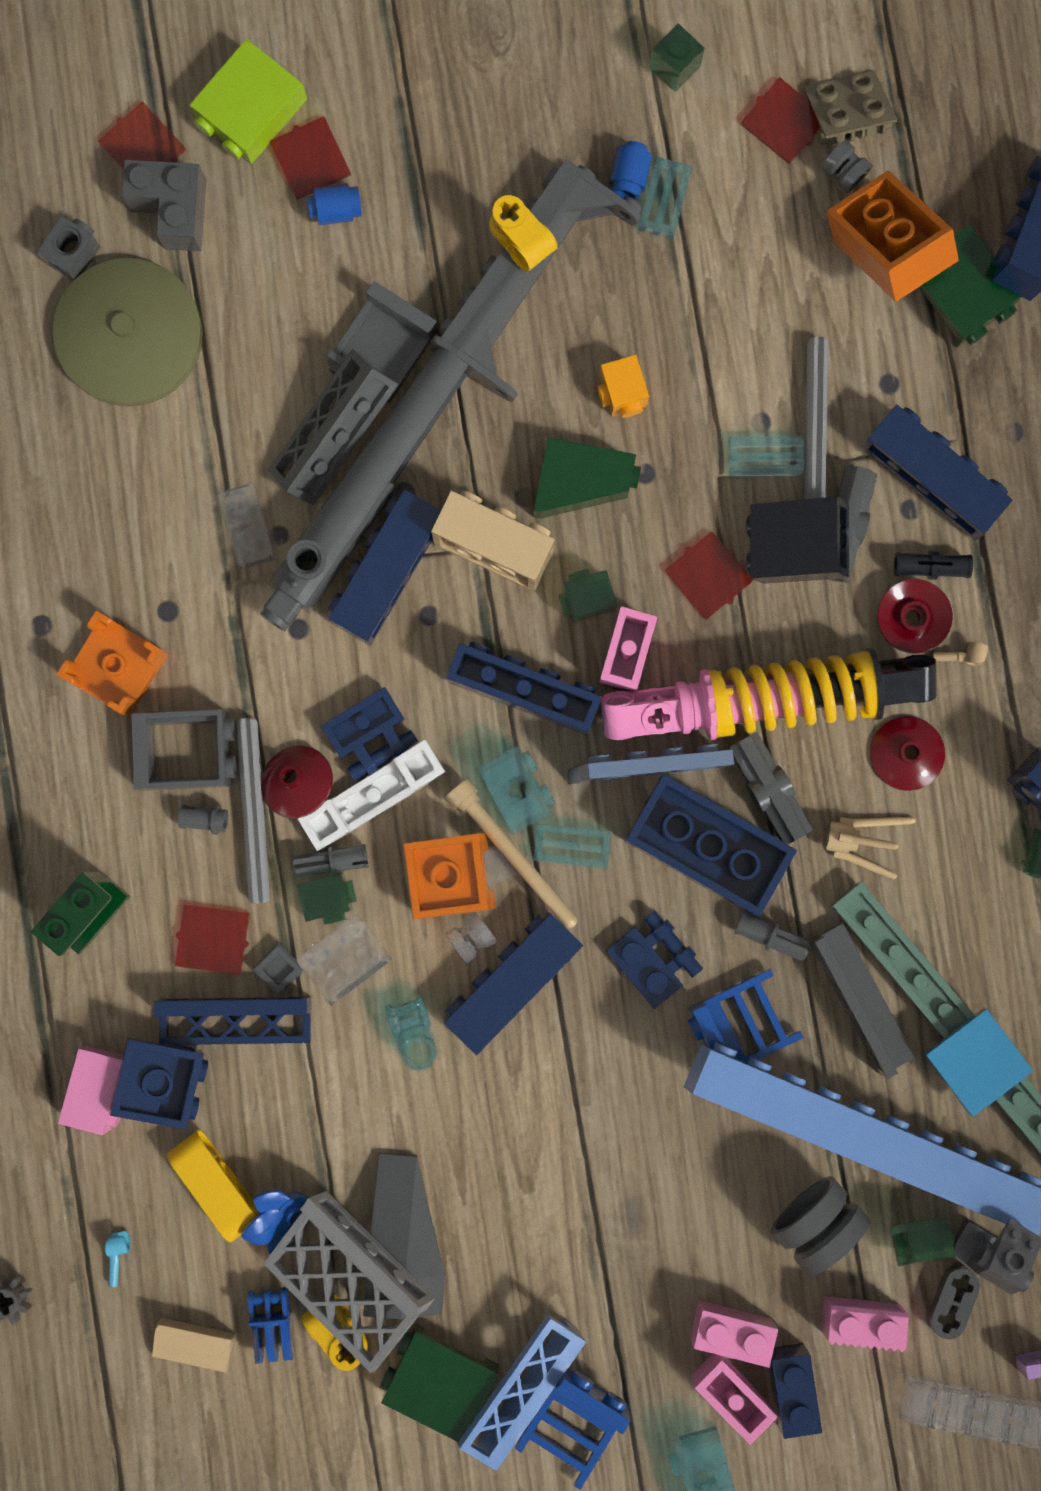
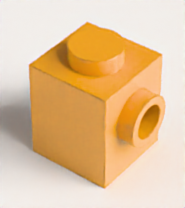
M637 355L600 366L599 376L602 384L597 385V390L602 407L609 406L611 416L621 414L622 418L641 413L643 411L642 407L648 404L649 394Z

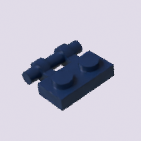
M386 687L321 725L341 759L353 751L358 757L359 761L347 768L354 781L367 773L370 776L379 770L378 766L395 756L398 757L406 752V749L419 742L411 729L399 737L397 736L393 727L403 722L405 718ZM383 734L388 743L369 754L364 745Z
M654 910L644 918V921L653 930L652 932L643 937L634 926L606 949V952L652 1008L656 1009L683 986L674 975L676 971L683 967L693 978L703 970V967L695 959L696 953L690 946L685 947L673 932L675 927L668 919L664 921L657 911ZM659 941H662L674 956L666 964L652 948Z

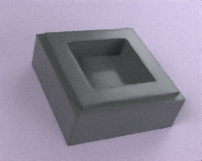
M278 942L252 968L278 996L306 969L281 942Z

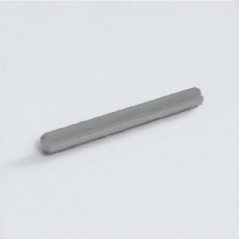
M811 337L807 342L804 499L826 497L828 339L825 337Z
M241 718L236 722L248 898L250 903L257 904L266 903L270 900L264 806L261 792L258 722L255 718Z

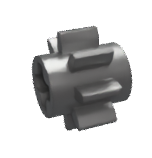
M4 1275L0 1276V1322L3 1319L9 1318L10 1323L14 1325L20 1320L18 1311L27 1313L32 1308V1305L26 1302L27 1295L33 1289L32 1287L25 1288L20 1283V1275L10 1282H7ZM2 1296H4L5 1298H9L12 1296L14 1303H4L2 1300Z

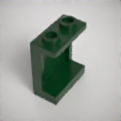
M970 225L954 235L959 261L919 287L955 334L956 338L952 343L956 348L966 341L970 346L976 343L988 333L985 327L994 320L1000 325L1018 311L1015 304L1022 298L992 282L997 268L993 264L995 257Z
M82 872L30 932L57 956L64 955L69 948L77 954H82L131 896L103 872Z
M417 1324L413 1334L407 1331L399 1344L396 1353L402 1356L396 1369L389 1366L381 1381L379 1388L384 1390L381 1404L459 1442L484 1406L499 1375V1364L488 1358H485L484 1362L426 1334L424 1327Z

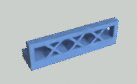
M547 1314L457 1443L462 1451L493 1470H498L585 1345L586 1340L576 1326L565 1319L561 1323ZM553 1329L555 1333L543 1348V1341ZM531 1366L523 1379L520 1380V1374L525 1367ZM509 1398L498 1413L497 1407L501 1401ZM486 1431L477 1445L472 1444L480 1432Z

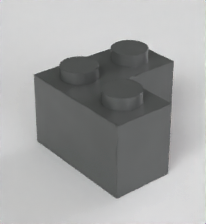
M125 160L122 197L130 211L158 213L157 236L165 250L202 252L206 178L200 165L193 163Z

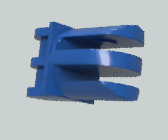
M282 1287L281 1291L271 1292L269 1288L265 1289L264 1293L255 1294L254 1290L248 1291V1326H252L255 1364L263 1363L264 1358L262 1328L265 1331L268 1361H278V1325H280L283 1359L284 1361L293 1360L288 1289ZM282 1303V1311L273 1312V1304ZM265 1305L266 1313L257 1314L256 1306Z

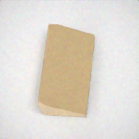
M161 1317L156 1324L152 1357L227 1373L236 1333Z

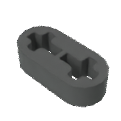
M952 1265L945 1270L929 1309V1325L937 1335L944 1339H954L963 1333L979 1293V1279L973 1271L964 1265ZM964 1274V1279L969 1283V1287L967 1289L961 1288L956 1299H954L957 1288L952 1285V1281L954 1278L961 1279ZM951 1305H953L951 1315L956 1321L954 1325L947 1324L945 1329H942L943 1324L938 1320L940 1314L946 1316Z

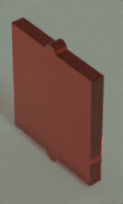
M780 77L764 96L757 97L756 105L740 124L788 164L795 159L806 145L810 146L812 144L813 136L821 128L809 100Z
M141 102L126 117L118 118L117 124L98 140L99 144L123 170L125 160L173 162L186 151L181 142L144 102Z
M324 116L301 127L295 125L292 131L269 141L296 200L313 193L314 187L329 186L351 176V172Z
M712 531L692 548L686 547L684 550L685 554L665 569L667 575L705 620L726 603L731 605L734 602V597L753 582V579H750L748 573Z
M184 904L181 928L176 933V938L179 941L175 966L241 975L244 951L249 946L246 938L250 913Z

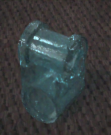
M422 994L416 995L413 1001L395 1007L391 1004L386 1005L388 1021L393 1035L397 1039L405 1064L417 1071L429 1068L437 1059L438 1046ZM413 1012L417 1013L416 1016L401 1020V1017ZM415 1042H423L430 1048L431 1055L427 1062L418 1063L412 1059L410 1049Z

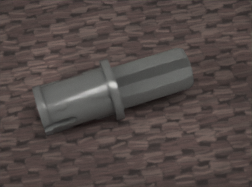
M366 844L333 850L332 846H330L328 851L295 855L292 860L294 874L297 877L331 873L332 876H336L335 872L369 868Z
M744 911L734 934H739L765 945V950L767 951L772 948L800 961L807 957L811 947L810 940L780 928V923L776 922L775 925H772Z

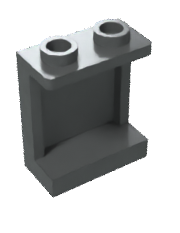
M374 281L366 292L367 302L335 350L329 349L325 356L328 364L331 366L329 371L334 375L352 349L361 353L375 368L392 377L399 384L386 401L390 404L429 346L432 338L437 334L438 328L435 319ZM359 365L350 375V379L353 380L360 371L361 367Z

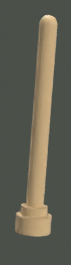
M466 779L454 788L445 798L455 810L459 808L462 813L467 812L564 927H575L577 924L576 916L478 803L480 799L476 794L478 790L470 780Z

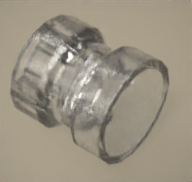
M476 911L466 918V923L460 928L453 927L445 933L448 940L467 964L477 957V952L483 947L489 948L498 941Z

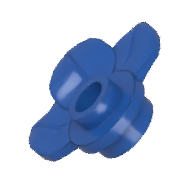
M276 1189L254 1196L253 1202L259 1214L241 1232L242 1238L255 1245L267 1244L268 1252L271 1254L302 1213L300 1209L309 1197L300 1192L286 1194Z

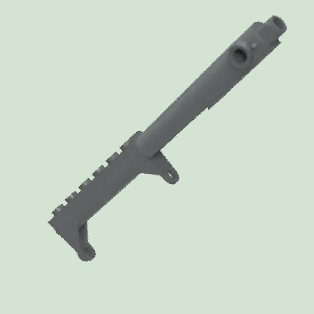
M567 159L559 170L555 167L550 170L542 184L545 188L538 199L533 196L526 205L538 221L544 224L553 234L557 242V249L577 221L615 215L628 224L636 225L641 218L640 211L642 210L640 204L631 197L624 196L621 198L597 181L595 174L590 169L582 165L577 167ZM503 248L497 258L493 255L490 256L481 270L480 274L484 276L477 287L469 286L460 300V304L463 306L456 317L449 315L441 326L439 334L442 337L435 335L430 341V349L434 353L302 533L299 540L289 548L287 557L268 582L275 591L260 613L264 619L285 632L302 609L310 614L393 495L395 481L466 376L507 401L513 402L518 396L517 392L496 374L492 346L557 249L529 272L523 271L513 261L505 248ZM312 560L317 562L316 566L311 570L299 569L305 561Z

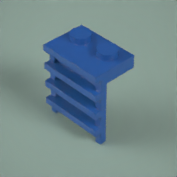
M771 969L754 975L719 994L688 1007L693 1018L687 1021L697 1041L703 1039L706 1046L710 1048L714 1047L715 1042L737 1051L735 1058L748 1063L750 1057L759 1060L804 1037L800 1030L787 1037L761 985V982L774 976ZM750 987H753L779 1040L768 1046L765 1045L740 993ZM733 997L758 1051L748 1056H745L720 1004L721 1001Z
M568 1368L515 1445V1449L522 1453L528 1441H533L580 1471L574 1486L581 1490L614 1433L618 1431L623 1434L631 1422L628 1405L616 1394L610 1391L605 1392L594 1385V1382L586 1375ZM552 1401L559 1402L603 1430L604 1434L599 1442L550 1412L548 1408ZM540 1421H545L591 1450L592 1454L587 1462L538 1432L536 1428Z

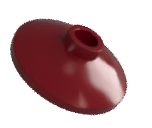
M909 579L895 584L884 594L878 606L877 621L883 637L891 646L905 653L919 654L936 648L946 639L952 626L953 612L948 597L938 586L926 580ZM908 612H914L918 616L917 624L911 625L907 622L906 614Z
M911 716L898 717L885 723L876 732L870 747V760L875 773L885 784L898 790L912 791L929 785L937 778L944 765L945 747L938 731L925 720ZM907 746H912L916 749L917 754L913 760L906 758L904 754Z
M297 745L281 750L268 762L262 774L261 792L265 803L276 814L286 818H302L312 814L324 804L331 792L333 783L331 766L322 753L309 746ZM296 772V779L291 783H287L289 776Z

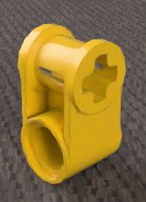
M505 195L497 199L494 203L489 222L490 232L507 250L513 261L523 271L529 272L557 249V242L549 229L538 221L518 197Z
M334 1293V1299H340V1298ZM335 1306L336 1320L343 1327L352 1326L351 1314L347 1307ZM309 1310L300 1316L307 1332L320 1345L337 1369L350 1371L360 1364L351 1353L346 1356L342 1353L341 1350L344 1346ZM362 1333L363 1347L368 1351V1341Z

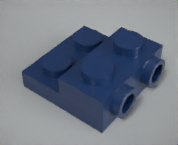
M127 1037L109 1112L110 1116L187 1129L189 1119L195 1120L199 1107V1097L194 1096L197 1083L204 1082L208 1068V1060L203 1059L204 1053L202 1050L165 1042L164 1044Z

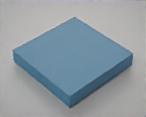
M985 1008L924 1053L925 1057L972 1117L1034 1071Z

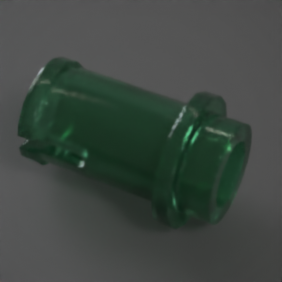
M1034 829L1027 858L1021 861V865L1024 866L1022 873L1041 879V830Z

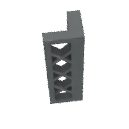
M352 349L268 471L286 492L314 505L399 384L392 377L375 368L361 353ZM359 365L361 367L360 371L353 381L350 382V375ZM335 398H337L336 405L334 406L332 411L328 413L330 404ZM313 429H315V435L313 436L311 441L307 443L309 434ZM294 459L293 466L286 475L283 471L290 461Z
M840 923L811 938V948L878 1073L889 1079L898 1074L896 1068L913 1060L915 1056L843 923Z

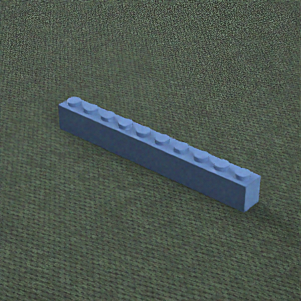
M715 1042L713 1048L703 1044L700 1045L683 1086L692 1094L1004 1224L1010 1218L1039 1236L1041 1231L1040 1178L1022 1171L1020 1177L1009 1173L1011 1166L991 1157L988 1158L987 1163L975 1159L976 1151L955 1143L953 1149L943 1146L941 1144L944 1138L924 1129H921L919 1135L908 1131L909 1123L891 1115H887L885 1121L874 1117L875 1109L854 1100L852 1106H848L839 1102L840 1094L825 1087L819 1086L817 1092L805 1088L807 1080L786 1071L783 1078L770 1073L772 1066L756 1058L750 1057L748 1063L736 1059L737 1051Z

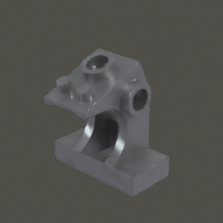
M1010 1218L998 1238L965 1219L946 1252L966 1264L979 1276L1007 1293L1016 1295L1019 1291L1025 1292L1033 1281L1034 1272L1032 1267L1041 1248V1237Z

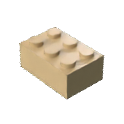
M462 490L460 494L450 491L431 531L434 545L535 592L554 553L555 539L549 537L551 532L536 523H530L528 527L515 521L517 516L502 507L496 506L495 510L489 509L481 505V498L468 491Z

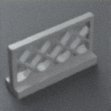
M325 1191L307 1199L300 1209L302 1211L300 1216L263 1264L370 1373H373L418 1316L428 1309L435 1300V1297ZM309 1220L319 1229L320 1244H305L304 1227ZM321 1250L322 1271L307 1272L306 1251ZM330 1250H340L346 1256L347 1271H332ZM286 1251H296L298 1272H289L279 1262V1259ZM348 1277L350 1299H334L332 1278ZM357 1277H367L373 1283L374 1298H359ZM308 1278H323L325 1299H315L309 1293ZM394 1304L406 1316L399 1326H386L384 1305ZM350 1305L352 1326L343 1327L336 1320L335 1306ZM360 1305H375L377 1326H361ZM362 1333H378L379 1351L374 1358L363 1347ZM387 1333H392L389 1339H387Z

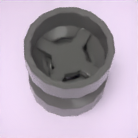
M848 140L840 143L821 165V168L829 176L834 175L839 180V186L846 193L852 191L873 167L865 157L859 158L855 154V147Z

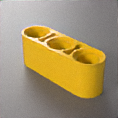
M197 1129L170 1149L166 1155L175 1172L225 1240L232 1242L241 1236L243 1229L259 1214V1211L256 1209L253 1199L209 1138L201 1130Z

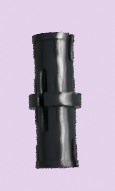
M930 550L928 554L897 552L894 557L895 576H927L928 580H937L938 576L971 578L973 572L972 554L947 555L939 554L937 550Z

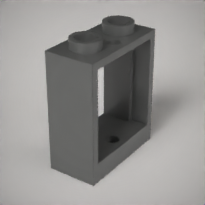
M218 709L131 714L134 790L153 791L231 787V778H236L237 768L236 758L234 755L230 756L229 741L235 740V724L233 718H228V712ZM215 722L217 777L156 780L154 725Z

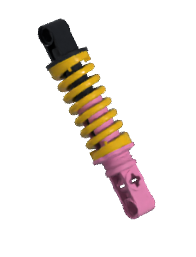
M869 648L862 652L848 654L844 661L838 655H831L827 657L824 664L817 657L809 658L804 666L798 660H791L787 662L784 669L779 663L773 662L767 665L764 672L758 665H751L746 669L745 675H743L739 668L732 667L727 670L724 679L721 671L704 669L700 671L699 682H695V684H685L684 681H679L675 683V686L650 688L636 692L617 691L602 696L601 708L604 736L612 740H624L635 736L664 734L681 731L682 734H690L692 729L698 730L700 728L705 729L710 740H715L717 737L733 736L736 733L735 724L744 723L747 733H754L756 731V721H764L765 729L773 731L776 728V719L784 718V724L787 728H794L797 716H803L805 724L813 726L816 724L815 708L823 709L824 720L830 724L836 721V706L842 705L845 719L853 721L857 717L856 703H861L862 705L860 707L861 718L880 720L883 717L884 706L910 702L924 703L932 701L937 697L936 659L929 655L917 654L905 658L879 661L875 650Z

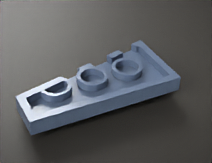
M719 744L697 746V753L684 754L683 747L661 750V757L648 758V751L625 753L626 760L612 761L611 754L589 757V764L567 770L569 785L598 778L601 781L630 777V775L643 777L664 774L668 771L679 773L722 768L734 765L733 750L720 751Z

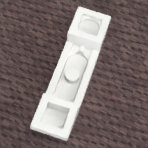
M423 740L393 759L394 761L335 798L327 800L312 814L298 818L315 849L319 851L349 834L445 773L446 771L427 740Z

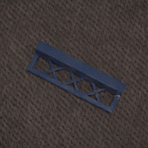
M311 997L159 999L154 1001V1017H159V1044H164V1042L175 1045L311 1043ZM247 1015H260L269 1026L260 1035H249L239 1024ZM268 1015L278 1016L274 1020H272ZM284 1015H302L303 1035H288L277 1023ZM184 1016L194 1025L184 1036L169 1037V1017ZM193 1016L203 1017L199 1021H197ZM209 1016H223L231 1026L222 1036H212L202 1024ZM231 1016L240 1017L235 1021ZM273 1028L279 1035L266 1034ZM198 1029L204 1036L191 1035ZM234 1029H236L241 1034V1036L228 1035Z

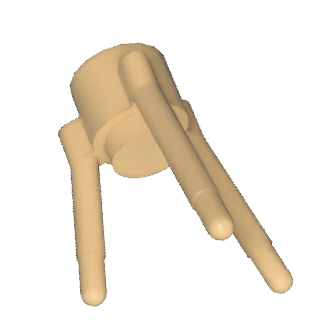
M840 817L839 822L830 821L825 850L834 851L833 858L847 860L879 875L895 880L897 878L895 872L854 855L849 851L857 852L859 844L897 850L899 847L898 843L860 836V829H854V827L914 824L916 819L914 817L863 819Z

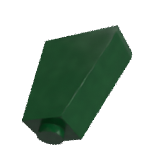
M548 438L533 517L542 519L626 499L630 488L637 489L641 467L634 465L636 454Z

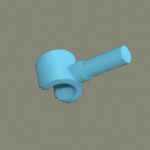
M128 1231L112 1233L105 1244V1252L110 1262L109 1287L118 1286L119 1255L130 1253L131 1244Z

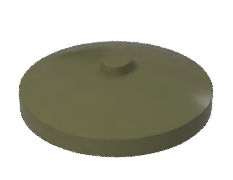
M112 259L87 269L65 290L54 315L53 343L64 371L85 393L111 405L141 406L168 396L188 378L196 365L202 346V321L198 307L189 290L172 272L156 263L143 259Z

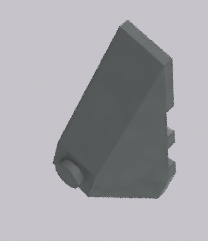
M379 1153L371 1235L435 1297V1300L428 1309L418 1317L442 1314L445 1270L438 1248L435 1228L432 1223L418 1157L415 1155ZM366 1277L365 1298H374L373 1283ZM394 1304L384 1305L386 1318L402 1320L406 1317ZM364 1305L363 1316L376 1317L375 1305Z

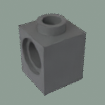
M60 216L37 251V254L46 265L74 281L86 270L99 250L100 245L93 236L94 230L86 223L77 218L71 222ZM78 241V246L74 251L63 252L68 242Z

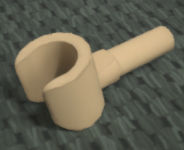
M968 642L966 653L933 652V657L936 661H958L977 667L984 663L988 646L977 642Z

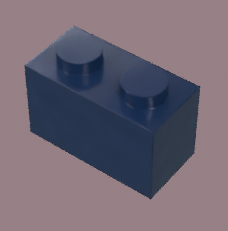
M804 1343L774 1347L769 1373L775 1412L778 1416L777 1425L783 1438L788 1439L821 1434L822 1426L809 1351Z

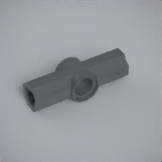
M846 466L837 497L849 503V578L828 580L845 583L850 581L859 545L863 543L870 521L868 509L878 475L870 469L859 466Z
M758 732L728 748L733 750L734 760L747 781L746 788L757 808L766 814L780 841L788 845L813 831L793 796L795 795V790L788 776L779 765L776 766Z

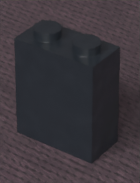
M836 496L750 504V515L746 520V530L750 537V552L746 557V567L750 574V579L763 584L849 578L848 502Z

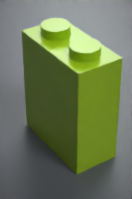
M246 38L191 102L190 108L195 117L193 123L202 133L208 137L214 134L223 141L221 145L229 155L236 160L242 157L252 165L305 103L307 96L303 83Z

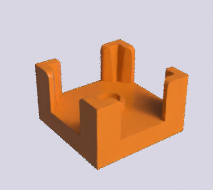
M95 611L87 624V627L93 630L74 662L66 659L56 675L104 702L105 705L118 713L131 717V714L136 709L169 654L100 612Z
M485 833L404 843L413 920L496 908L494 890H488L483 852H488L489 849Z

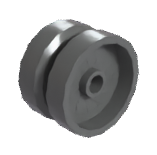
M833 1176L825 1177L803 1191L782 1211L770 1230L772 1235L785 1249L796 1248L793 1258L808 1276L817 1275L827 1270L844 1257L864 1236L871 1222V1219L855 1202L845 1204L848 1193Z

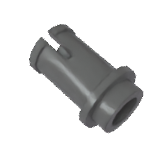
M182 804L179 809V828L211 830V833L217 835L219 831L225 832L227 829L228 810L221 809L220 805H215L213 808H204Z

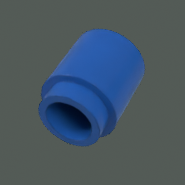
M627 141L625 145H620L616 148L609 184L612 186L611 191L621 198L628 196L638 200L640 193L645 191L652 154L646 150L647 146L643 143Z
M347 183L314 187V195L307 196L310 219L317 218L319 226L352 222L353 217L362 216L358 186L349 187Z

